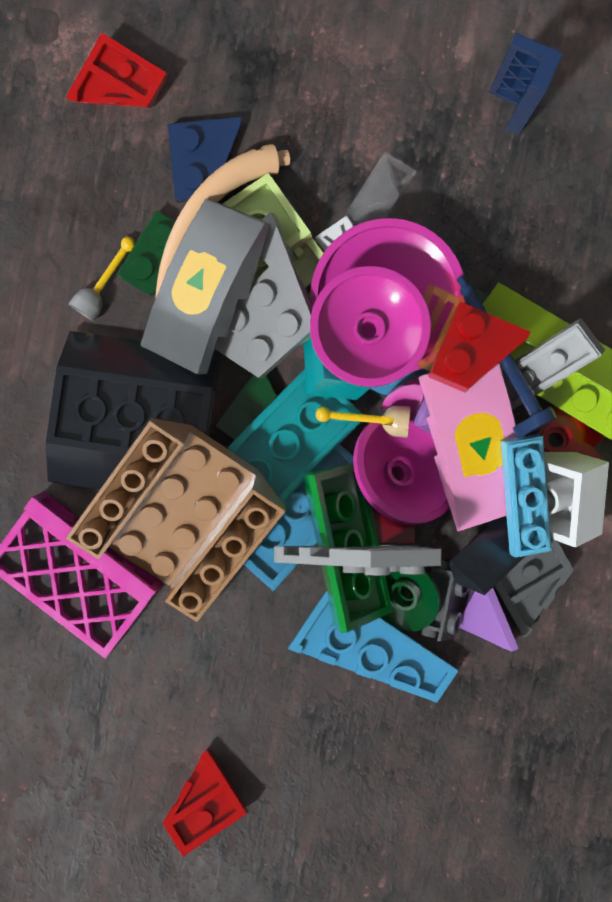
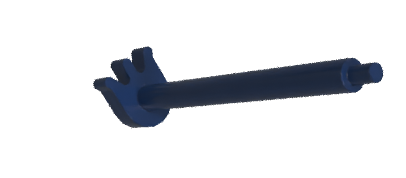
M463 275L458 277L456 280L461 287L460 293L467 305L488 313L472 284L468 285ZM510 353L500 364L530 415V418L513 427L516 436L520 438L538 430L556 419L557 416L552 407L542 410Z

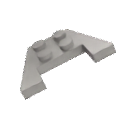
M271 212L262 219V221L269 223V228L260 255L269 268L252 283L248 299H238L228 336L217 337L214 348L258 378L265 377L311 336L310 318L313 308L303 281L299 280L294 267L290 247L285 243L281 233L280 221L275 213Z
M379 544V546L371 547L274 546V562L343 566L344 573H365V575H390V572L424 574V566H441V549L419 548V546L410 544Z

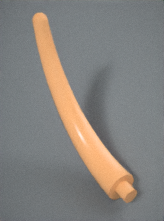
M273 144L265 145L259 150H249L219 167L197 188L180 212L167 240L158 273L156 296L176 250L204 200L211 199L218 202L228 193L247 182L261 178L267 173L270 176L277 175L280 166L290 165L288 150L277 151Z

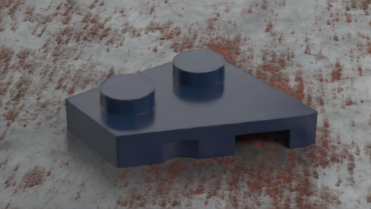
M241 117L168 124L174 193L177 203L187 202L197 188L214 171L229 161L234 142L242 128Z

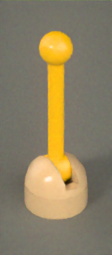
M392 406L385 411L383 416L330 411L327 407H320L316 411V418L320 422L336 419L380 423L389 435L408 438L409 406Z

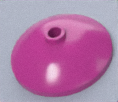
M357 267L333 278L318 295L310 318L312 345L322 364L337 378L362 387L384 386L406 376L422 359L430 339V314L422 294L406 277L383 267ZM364 324L373 325L375 335L365 337L361 332V327Z
M410 418L408 438L389 435L384 430L382 424L369 423L357 439L353 456L356 480L366 500L386 518L405 525L425 524L443 515L450 506L434 456L438 454L432 435L412 424L414 419ZM392 471L397 475V480L392 475Z

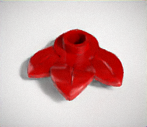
M555 406L553 411L557 418L541 427L537 433L543 436L544 452H577L602 460L599 453L593 447L597 446L605 436ZM550 435H557L560 438V447H552L549 444L548 438Z

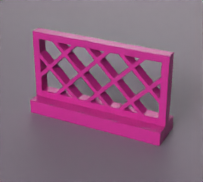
M43 491L30 499L24 507V513L0 544V560L6 552L20 550L23 571L11 572L0 563V578L106 659L164 583L109 547L98 560L65 539L79 517L47 492ZM30 519L43 528L45 541L26 542L24 527ZM52 535L58 540H52ZM18 537L19 544L12 545L15 539ZM66 545L73 550L75 565L57 567L53 546ZM46 547L49 568L31 570L28 549ZM82 558H83L85 561H87L88 563H84V564H83V563H82ZM96 568L104 576L105 588L87 590L84 570ZM76 571L79 591L61 593L58 573ZM50 574L53 594L41 595L34 589L32 576ZM112 581H113L115 584H117L118 586H117V587H113V586H112ZM127 592L139 602L131 612L117 613L114 593ZM106 594L109 614L91 616L88 596ZM80 597L83 617L71 618L64 613L62 599ZM126 619L119 627L118 620ZM111 621L113 637L107 645L94 636L92 622Z

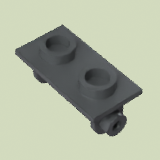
M441 560V566H431L430 572L440 592V611L436 619L428 627L422 629L421 635L436 638L437 632H439L437 641L452 640L453 634L456 635L462 621V614L458 612L460 600L468 591V588L455 583L452 571L450 570V562Z

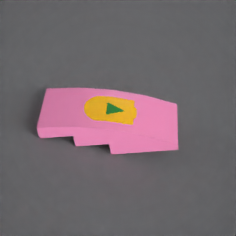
M499 364L466 393L429 378V374L422 375L418 379L430 414L426 419L438 454L434 456L457 531L507 516L501 440L518 437L513 430V427L516 425Z

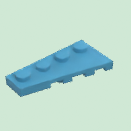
M325 590L288 646V649L294 652L303 653L333 666L337 665L351 670L358 675L390 684L392 687L436 703L458 672L456 667L382 618H378L348 633H341L333 623L327 590Z

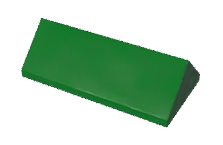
M353 463L302 473L317 547L379 546L371 505L359 488ZM321 565L333 623L341 633H348L393 612L385 575L344 573L343 566Z

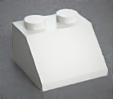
M544 452L550 538L577 547L602 535L609 462L577 452Z

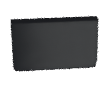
M498 518L451 559L450 567L455 583L485 596L526 556L515 558L510 555L507 522Z

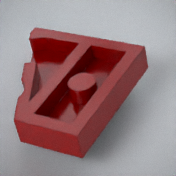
M101 32L65 98L74 103L151 109L169 74Z
M459 302L428 377L466 393L482 377L502 362L504 358L529 338L531 332Z
M210 749L203 752L200 756L197 766L189 780L184 784L176 803L171 807L162 823L182 857L249 813Z

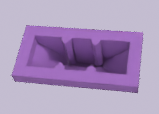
M492 588L485 596L471 590L461 613L462 621L460 628L511 652L519 649L494 589Z

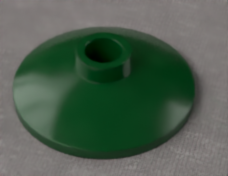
M425 569L424 574L390 572V575H385L393 612L381 618L403 631H419L428 627L438 616L441 606L440 592L431 575Z

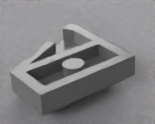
M551 539V551L527 555L494 586L517 629L524 638L530 635L533 630L531 625L543 608L547 610L555 598L556 590L564 585L574 570L559 542Z

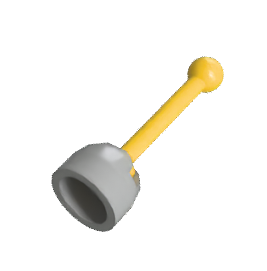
M132 237L122 239L121 249L93 289L85 288L79 290L69 302L73 309L89 320L95 321L101 312L103 303L99 293L127 252H131L136 242Z

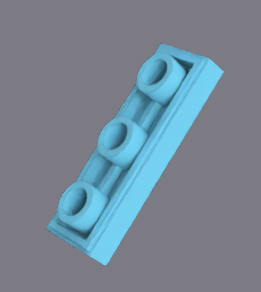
M536 434L501 440L510 555L516 558L551 551L543 436ZM531 493L529 500L526 501L527 495Z

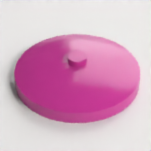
M375 219L345 231L330 244L316 266L310 289L312 308L322 289L333 278L347 270L363 266H377L393 270L406 277L416 286L422 294L430 314L431 332L427 349L422 359L409 373L429 365L436 359L456 306L459 302L466 304L460 293L461 287L456 280L458 277L464 276L455 254L434 232L407 220ZM364 324L361 327V332L365 337H372L375 335V328L371 324Z

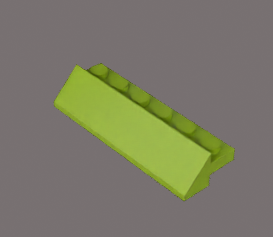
M499 282L483 303L488 314L531 332L529 338L511 352L514 360L570 325ZM600 342L605 349L602 356L539 393L538 396L612 440V349Z

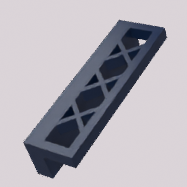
M518 33L515 34L488 93L515 104L505 129L519 135L546 93L563 53Z

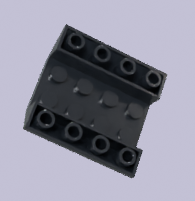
M70 331L57 364L45 443L48 482L101 489L151 418L192 425L207 435L213 390L217 387L221 353L213 351L207 374H196L140 346L141 341Z

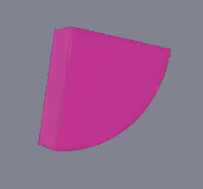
M419 379L411 380L391 390L387 394L380 410L386 411L392 406H409V418L415 419L424 400Z

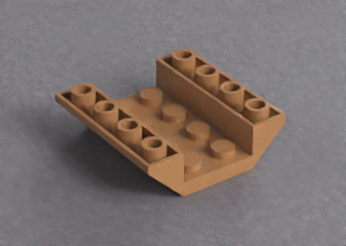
M151 418L65 539L98 560L108 547L169 585L165 602L198 622L285 513L286 507L257 468L194 426Z

